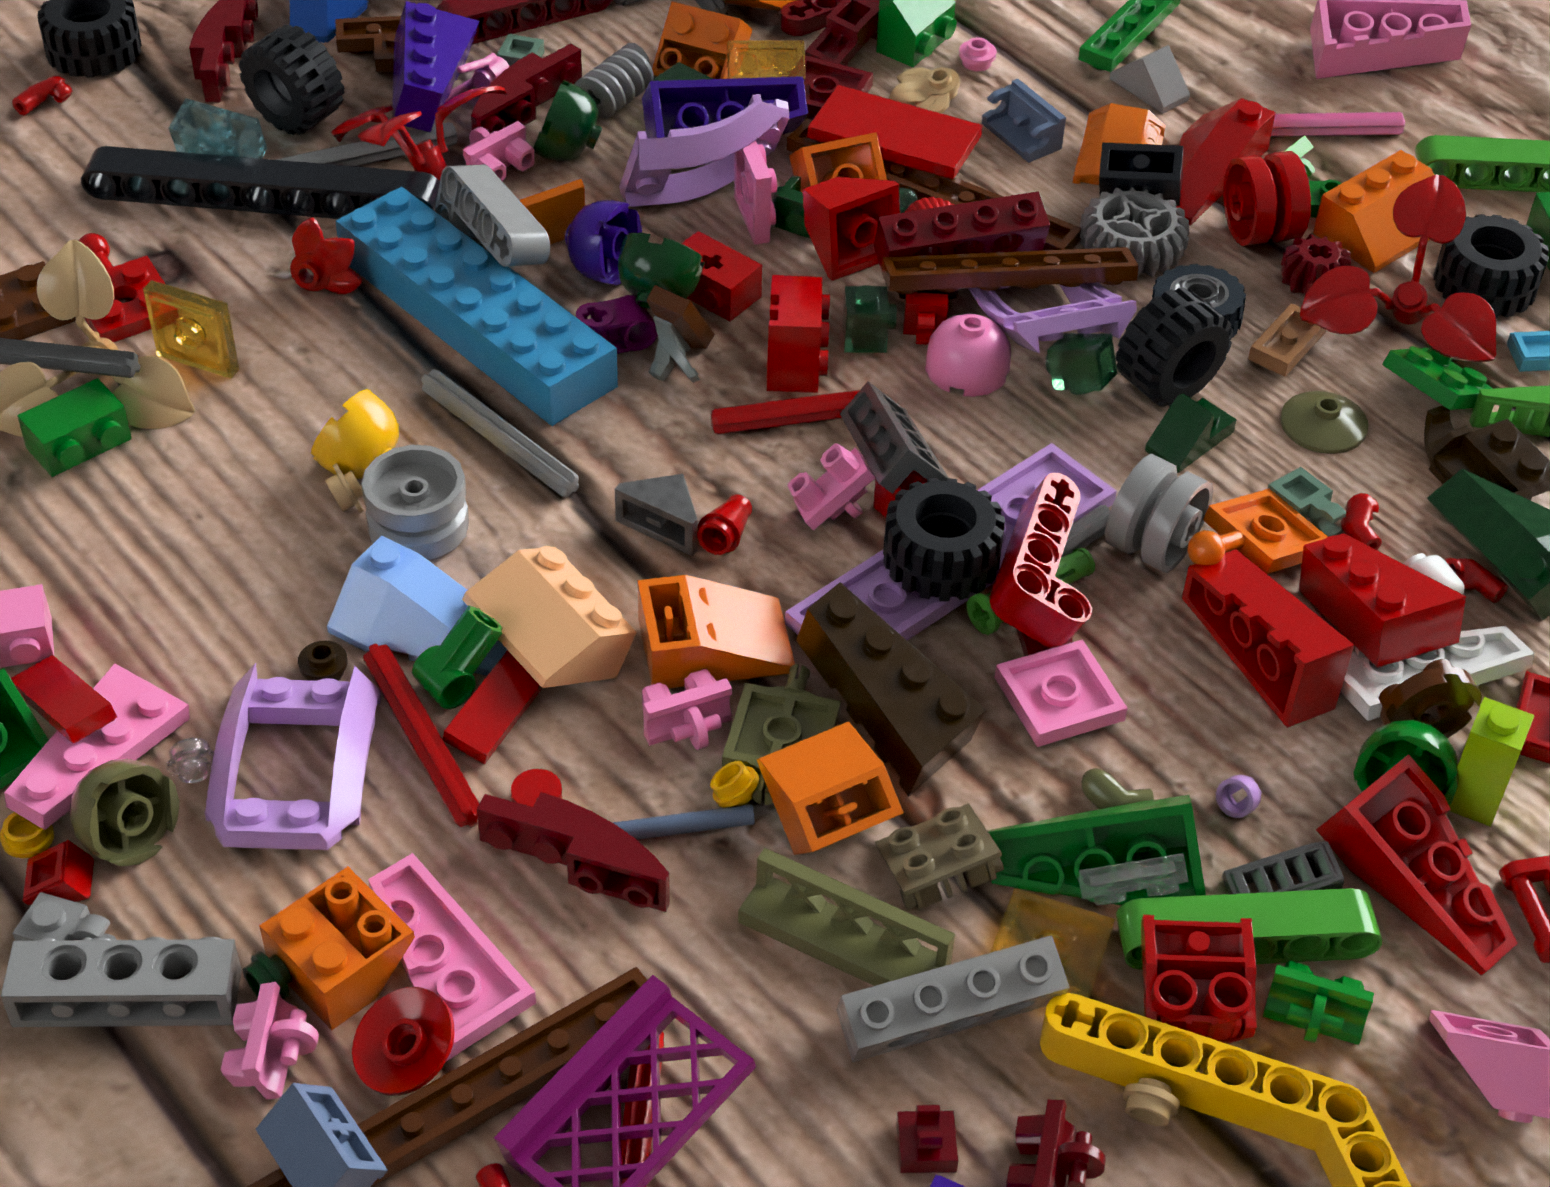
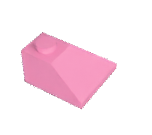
M1435 1010L1430 1011L1429 1021L1494 1109H1498L1500 1117L1522 1123H1531L1533 1116L1550 1119V1039L1540 1029Z

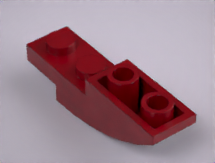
M219 0L199 23L192 37L189 50L195 80L202 81L205 102H221L223 88L230 85L229 64H234L235 58H242L241 55L247 49L248 43L254 42L253 21H258L257 0Z
M842 0L827 15L826 28L806 49L805 55L846 66L870 38L877 40L879 0Z
M570 43L544 58L531 52L505 69L489 86H501L505 88L507 95L481 94L471 113L472 130L477 127H483L491 134L517 121L526 125L535 120L536 107L555 97L563 80L575 84L577 80L582 78L581 49Z
M540 792L533 807L484 794L477 808L480 841L489 843L500 850L510 849L535 856L546 863L566 865L568 884L577 886L587 893H601L626 900L636 907H650L664 912L667 911L670 905L669 872L647 848L616 824L586 808Z

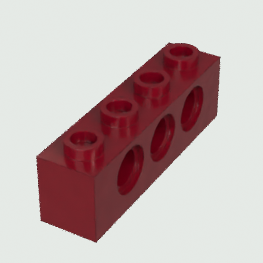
M1039 191L880 216L873 246L881 272L882 257L1043 251L1050 222Z

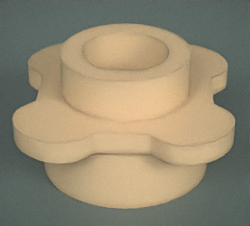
M337 463L332 465L337 474L325 481L343 512L353 506H356L359 513L363 512L364 510L358 501V498L363 496V492L352 471L343 475Z

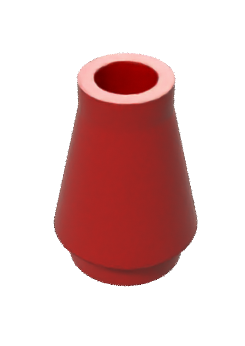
M732 495L725 503L700 519L697 538L700 545L707 552L714 555H723L734 551L738 547L748 517L752 513L750 501L742 495Z

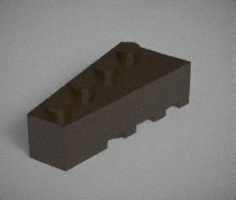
M838 583L807 609L796 640L828 686L831 689L836 688L848 704L846 711L856 724L862 723L875 741L874 750L884 763L890 762L900 776V786L909 797L971 741L986 709L842 583Z

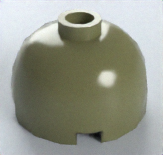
M110 760L91 769L78 782L71 797L69 815L75 837L94 856L121 867L138 865L159 852L163 846L154 844L163 838L166 830L173 832L178 821L180 801L175 784L169 777L163 775L159 769L138 760Z

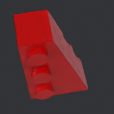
M1344 533L1329 536L1303 546L1299 591L1377 668L1459 643L1466 602L1465 595Z

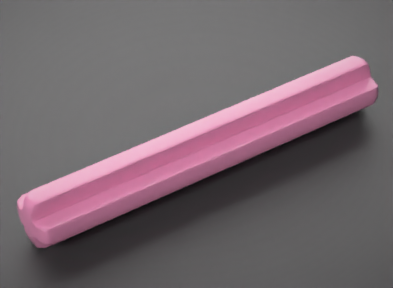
M1401 112L1275 114L1271 137L1400 135L1404 130L1405 119Z

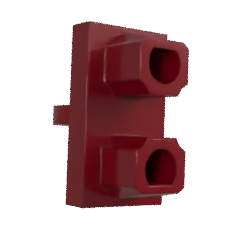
M1048 1099L1045 1115L1018 1116L1015 1131L1018 1150L1020 1154L1038 1155L1036 1164L1012 1163L1008 1170L1007 1187H1085L1086 1179H1093L1103 1174L1106 1164L1105 1154L1092 1145L1093 1136L1089 1132H1077L1076 1127L1065 1119L1067 1105L1064 1100Z

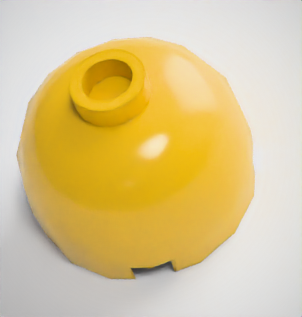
M368 389L359 391L342 405L348 412L338 421L331 417L320 431L312 446L311 454L314 456L313 459L333 474L337 473L332 465L337 463L343 475L352 471L357 480L363 479L365 469L379 455L395 448L398 442L399 424L394 412L385 402Z

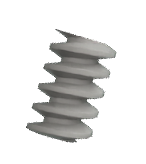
M627 43L613 53L612 56L605 59L603 63H600L577 80L574 85L586 91L593 98L598 109V116L608 119L615 114V111H619L625 104L631 102L634 97L642 94L643 90L647 89L649 82L654 81V74L645 51L636 43Z

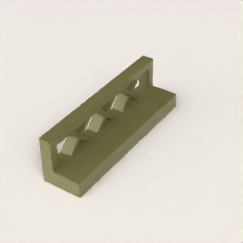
M764 848L757 858L756 885L738 910V923L873 986L946 966L952 962L954 933L767 848ZM773 873L786 878L790 884L774 878ZM822 895L833 899L838 906L827 902ZM869 916L881 921L886 928L875 924ZM916 938L938 947L937 952L921 945Z

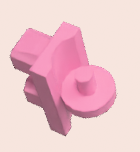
M519 121L491 134L485 128L477 127L469 134L470 145L463 149L466 165L486 164L502 182L506 178V167L513 165L523 172L534 165L535 149L526 142V127Z
M835 443L823 453L820 459L823 467L827 470L820 478L815 481L807 472L799 473L788 483V488L805 523L812 530H815L829 517L835 520L844 511L854 519L863 513L856 501L868 492L866 486L875 479V476L856 447L848 451L838 443Z
M707 669L690 673L684 679L685 691L671 695L667 686L662 683L644 687L642 689L644 736L649 746L670 739L677 742L689 738L696 750L708 747V732L722 728V723L732 721L729 701L730 695H732V687L727 678L716 681Z
M276 982L261 984L256 1001L236 1005L233 1017L234 1031L243 1041H247L246 1048L231 1049L225 1052L221 1065L222 1074L234 1087L255 1086L266 1100L282 1097L288 1066L296 1064L298 1055L313 1052L316 1049L319 1037L317 1029L311 1024L306 1023L307 1013L281 998L279 994L280 986Z

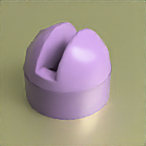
M1235 775L1226 779L1218 786L1216 800L1218 806L1226 815L1233 818H1242L1257 808L1261 801L1262 792L1252 777ZM1243 788L1247 796L1237 803L1232 794Z

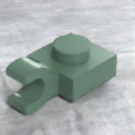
M1299 467L1268 484V489L1270 488L1305 518L1309 517L1312 524L1329 537L1342 534L1343 530L1335 522L1346 517V511L1339 504L1331 502L1333 490L1305 469Z

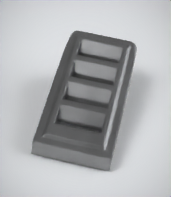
M1328 841L1307 844L1223 871L1222 875L1228 894L1250 893L1247 883L1253 882L1259 893L1342 889L1344 885V876ZM1291 876H1297L1300 883L1294 885ZM1275 879L1279 890L1273 891L1269 880Z

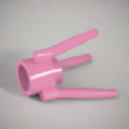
M491 53L483 59L458 66L457 72L459 74L475 70L472 78L453 88L445 102L474 86L475 88L489 86L497 76L510 66L503 58L496 56L495 53Z

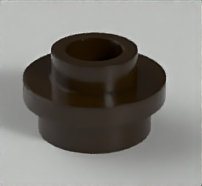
M332 641L311 643L300 652L298 657L301 674L307 680L314 681L326 678L339 681L348 664L345 649L340 644Z

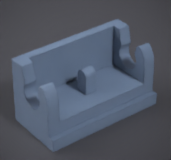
M1013 80L1011 85L998 89L987 97V100L992 104L1000 100L1001 103L996 109H991L982 115L981 124L1028 163L1062 149L1066 117L1021 80Z
M292 1083L256 1127L257 1133L292 1187H371L377 1179H381L388 1171L332 1087Z

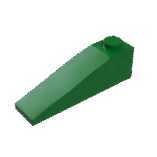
M1190 795L1136 802L987 830L1002 853L1000 859L1004 870L996 873V879L991 881L992 884L1051 895L1056 893L1088 899L1089 902L1110 903L1121 906L1126 902L1141 898L1206 895Z

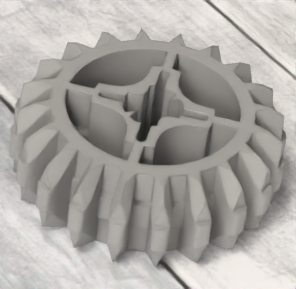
M1133 187L1129 191L1115 188L1112 194L1101 192L1100 197L1091 199L1089 206L1085 208L1080 222V244L1083 245L1084 249L1128 247L1139 265L1138 276L1140 273H1146L1154 277L1157 270L1164 272L1170 266L1178 265L1179 260L1184 256V251L1187 250L1189 241V220L1185 218V210L1176 208L1175 200H1164L1163 193L1153 195L1148 192V188L1143 192L1135 191Z

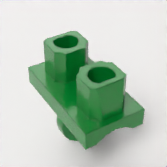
M1290 960L1285 966L1278 964L1276 966L1262 1017L1306 1029L1304 1040L1315 1043L1318 1033L1359 1045L1373 1003L1374 993L1364 990L1362 981L1345 976L1332 981L1313 975L1308 965Z

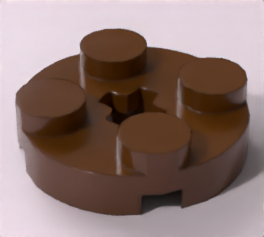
M1439 659L1429 663L1422 672L1408 678L1401 684L1390 685L1380 693L1378 698L1382 705L1380 719L1383 726L1393 721L1416 720L1431 725L1448 738L1470 722L1472 716L1469 713V709L1473 706L1474 701L1480 707L1482 695L1469 672L1462 668L1453 667L1447 659Z

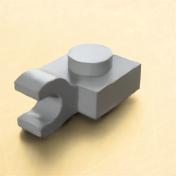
M42 892L38 894L12 933L15 941H35L39 938L90 940L98 937L116 940L115 936L105 934L110 921L102 916L90 914L87 905Z

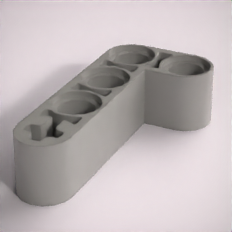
M486 164L446 166L443 169L435 205L436 213L468 237H477L503 267L545 264L548 261L550 240L545 228Z

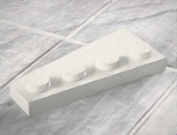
M1506 626L1461 631L1459 643L1379 668L1355 646V652H1352L1341 693L1369 721L1380 717L1382 705L1378 698L1386 687L1393 684H1401L1408 678L1422 672L1429 663L1435 660H1449L1453 667L1462 668L1469 672L1476 685H1481L1532 668L1535 653Z

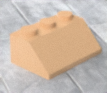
M544 546L536 549L516 551L468 589L462 599L467 606L479 608L503 627L501 630L502 635L498 640L542 688L617 678L637 633L622 617L621 612L610 605L594 588L593 583L583 577L567 560L566 555L556 547Z

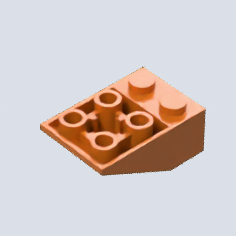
M688 575L637 580L638 620L651 685L662 683L667 688L684 687V679L690 673L707 669L716 681L725 678L728 681L789 674L790 667L795 665L779 598Z

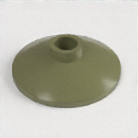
M1309 391L1293 396L1283 406L1280 416L1281 426L1292 441L1308 450L1319 453L1338 454L1353 450L1364 441L1368 432L1367 417L1357 404L1344 396L1326 391Z

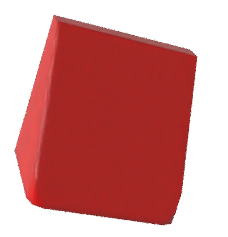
M66 840L29 858L27 861L23 902L27 905H32L40 892L74 902L89 899L91 896L94 867L93 857L70 840Z

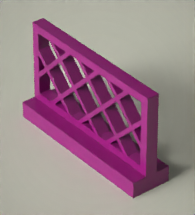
M652 975L509 1121L494 1139L505 1161L521 1175L525 1173L541 1187H564L561 1184L571 1183L572 1187H581V1182L613 1179V1187H645L756 1068L755 1061L672 997L669 987ZM674 1019H677L690 1030V1045L659 1049V1034ZM698 1037L704 1040L707 1044H698ZM651 1044V1050H645ZM723 1055L734 1064L722 1079L700 1081L699 1058ZM691 1059L692 1082L660 1085V1062ZM651 1063V1086L620 1089V1075L630 1065ZM611 1085V1089H612V1090L606 1091V1090L609 1088V1086ZM700 1094H707V1095L701 1100ZM692 1095L693 1110L683 1120L661 1122L660 1099ZM652 1100L651 1124L621 1127V1103ZM612 1104V1128L581 1131V1116L590 1106ZM572 1126V1132H566ZM668 1135V1137L662 1142L661 1136ZM653 1137V1153L643 1163L622 1165L621 1140ZM612 1141V1166L581 1169V1144ZM572 1145V1170L546 1172L537 1164V1161L551 1147ZM622 1178H628L622 1185Z

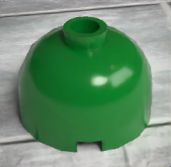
M1416 720L1393 721L1377 728L1361 746L1353 772L1354 780H1357V785L1361 792L1409 754L1443 793L1448 805L1452 804L1459 782L1457 753L1448 738L1434 727Z

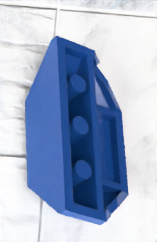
M290 0V25L292 27H301L305 33L310 32L319 43H328L336 36V19L357 18L367 10L368 0Z

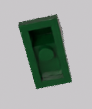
M1181 393L1175 398L1145 445V451L1176 465L1177 473H1179L1234 433L1237 419L1204 398L1196 402Z

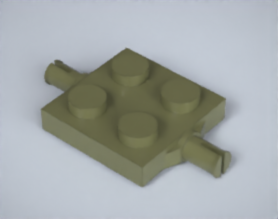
M799 664L790 667L786 686L765 687L749 683L744 684L722 755V767L733 761H741L745 766L753 767L759 775V783L752 797L759 804L762 803L764 792V805H770L773 801L756 759L837 726L839 720L840 700L818 697L805 690L810 670L804 665L801 666L799 677Z

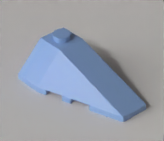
M381 535L351 565L327 624L328 633L365 652L370 651L369 646L376 643L378 646L386 644L390 647L391 651L406 653L410 661H416L419 655L428 648L441 645L468 606L462 599L467 589L419 553ZM497 640L474 673L487 676L502 658L507 649L499 640Z

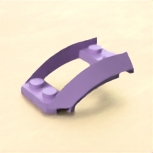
M761 94L752 95L748 107L718 122L693 128L672 129L668 137L647 139L646 131H639L619 186L624 202L630 204L628 207L680 203L705 196L734 181L736 152L755 140L757 144H763L766 156L775 151L789 121L788 102L775 99L774 103H765L761 100ZM705 165L690 171L670 174L671 169Z
M1099 282L1082 283L1077 287L1060 285L1071 304L1025 313H1018L1011 309L1000 299L994 290L986 291L979 288H968L985 314L1001 326L1003 331L1014 342L1039 354V341L1063 338V332L1077 330V333L1081 334L1102 332L1120 338L1137 310L1136 301L1122 302V296L1110 292ZM1011 286L1000 287L999 289H1004Z
M255 663L233 687L216 741L205 808L206 821H211L215 827V835L223 847L328 850L342 839L341 830L348 825H360L366 764L376 721L375 711L377 704L381 702V691L355 665L350 682L331 678L318 681L289 680L284 677L257 679ZM249 724L339 726L330 802H317L309 799L297 801L262 800L260 798L234 799L239 763Z

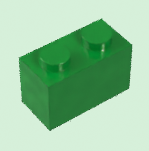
M98 378L17 415L26 449L51 477L132 439L125 406Z

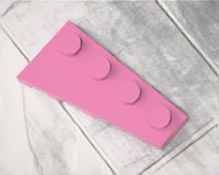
M114 663L93 689L111 703L117 718L73 744L57 730L4 792L6 807L40 828L47 829L70 811L71 797L78 782L91 769L110 760H137L190 719L189 704Z
M413 853L368 879L369 887L414 931L415 938L401 959L412 987H421L434 992L445 1001L452 1013L455 1033L453 1046L447 1061L536 1004L534 989Z

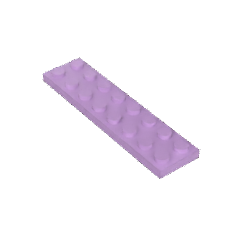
M1053 443L987 483L978 491L985 490L992 495L991 502L999 503L1002 508L1001 515L1005 518L999 569L1022 505L1048 474L1053 472L1061 473L1074 481L1079 488L1081 494L1080 502L1073 523L1100 505H1106L1108 508L1112 506L1117 491ZM883 550L785 611V625L798 635L807 609L838 583H842L906 640H909L968 601L969 598L959 600L957 597H950V601H939L938 597H930L928 600L920 598V593L916 591L912 593L902 589V582H894L889 576L890 570L885 569ZM996 578L994 579V581H993L991 584H990V583H986V588L989 587V586H991L992 584H994L995 581H996ZM970 592L969 597L975 595L976 593Z

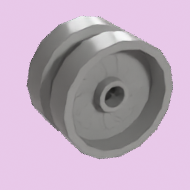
M407 445L393 448L379 455L365 469L361 485L366 506L367 528L372 543L382 535L419 553L427 560L440 558L456 549L466 537L469 514L468 505L465 500V475L460 462L449 452L433 446Z
M1153 454L1147 455L1133 468L1113 502L1104 534L1106 543L1128 554L1141 550L1143 562L1168 573L1187 554V547L1191 537L1200 532L1205 522L1203 518L1209 505H1211L1213 483L1188 471L1177 477L1176 465Z

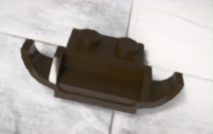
M1441 405L1427 410L1424 444L1430 461L1429 471L1442 484L1459 470L1464 469L1530 501L1532 497L1550 491V460L1508 419L1471 431L1467 426L1454 430L1450 420L1449 409Z

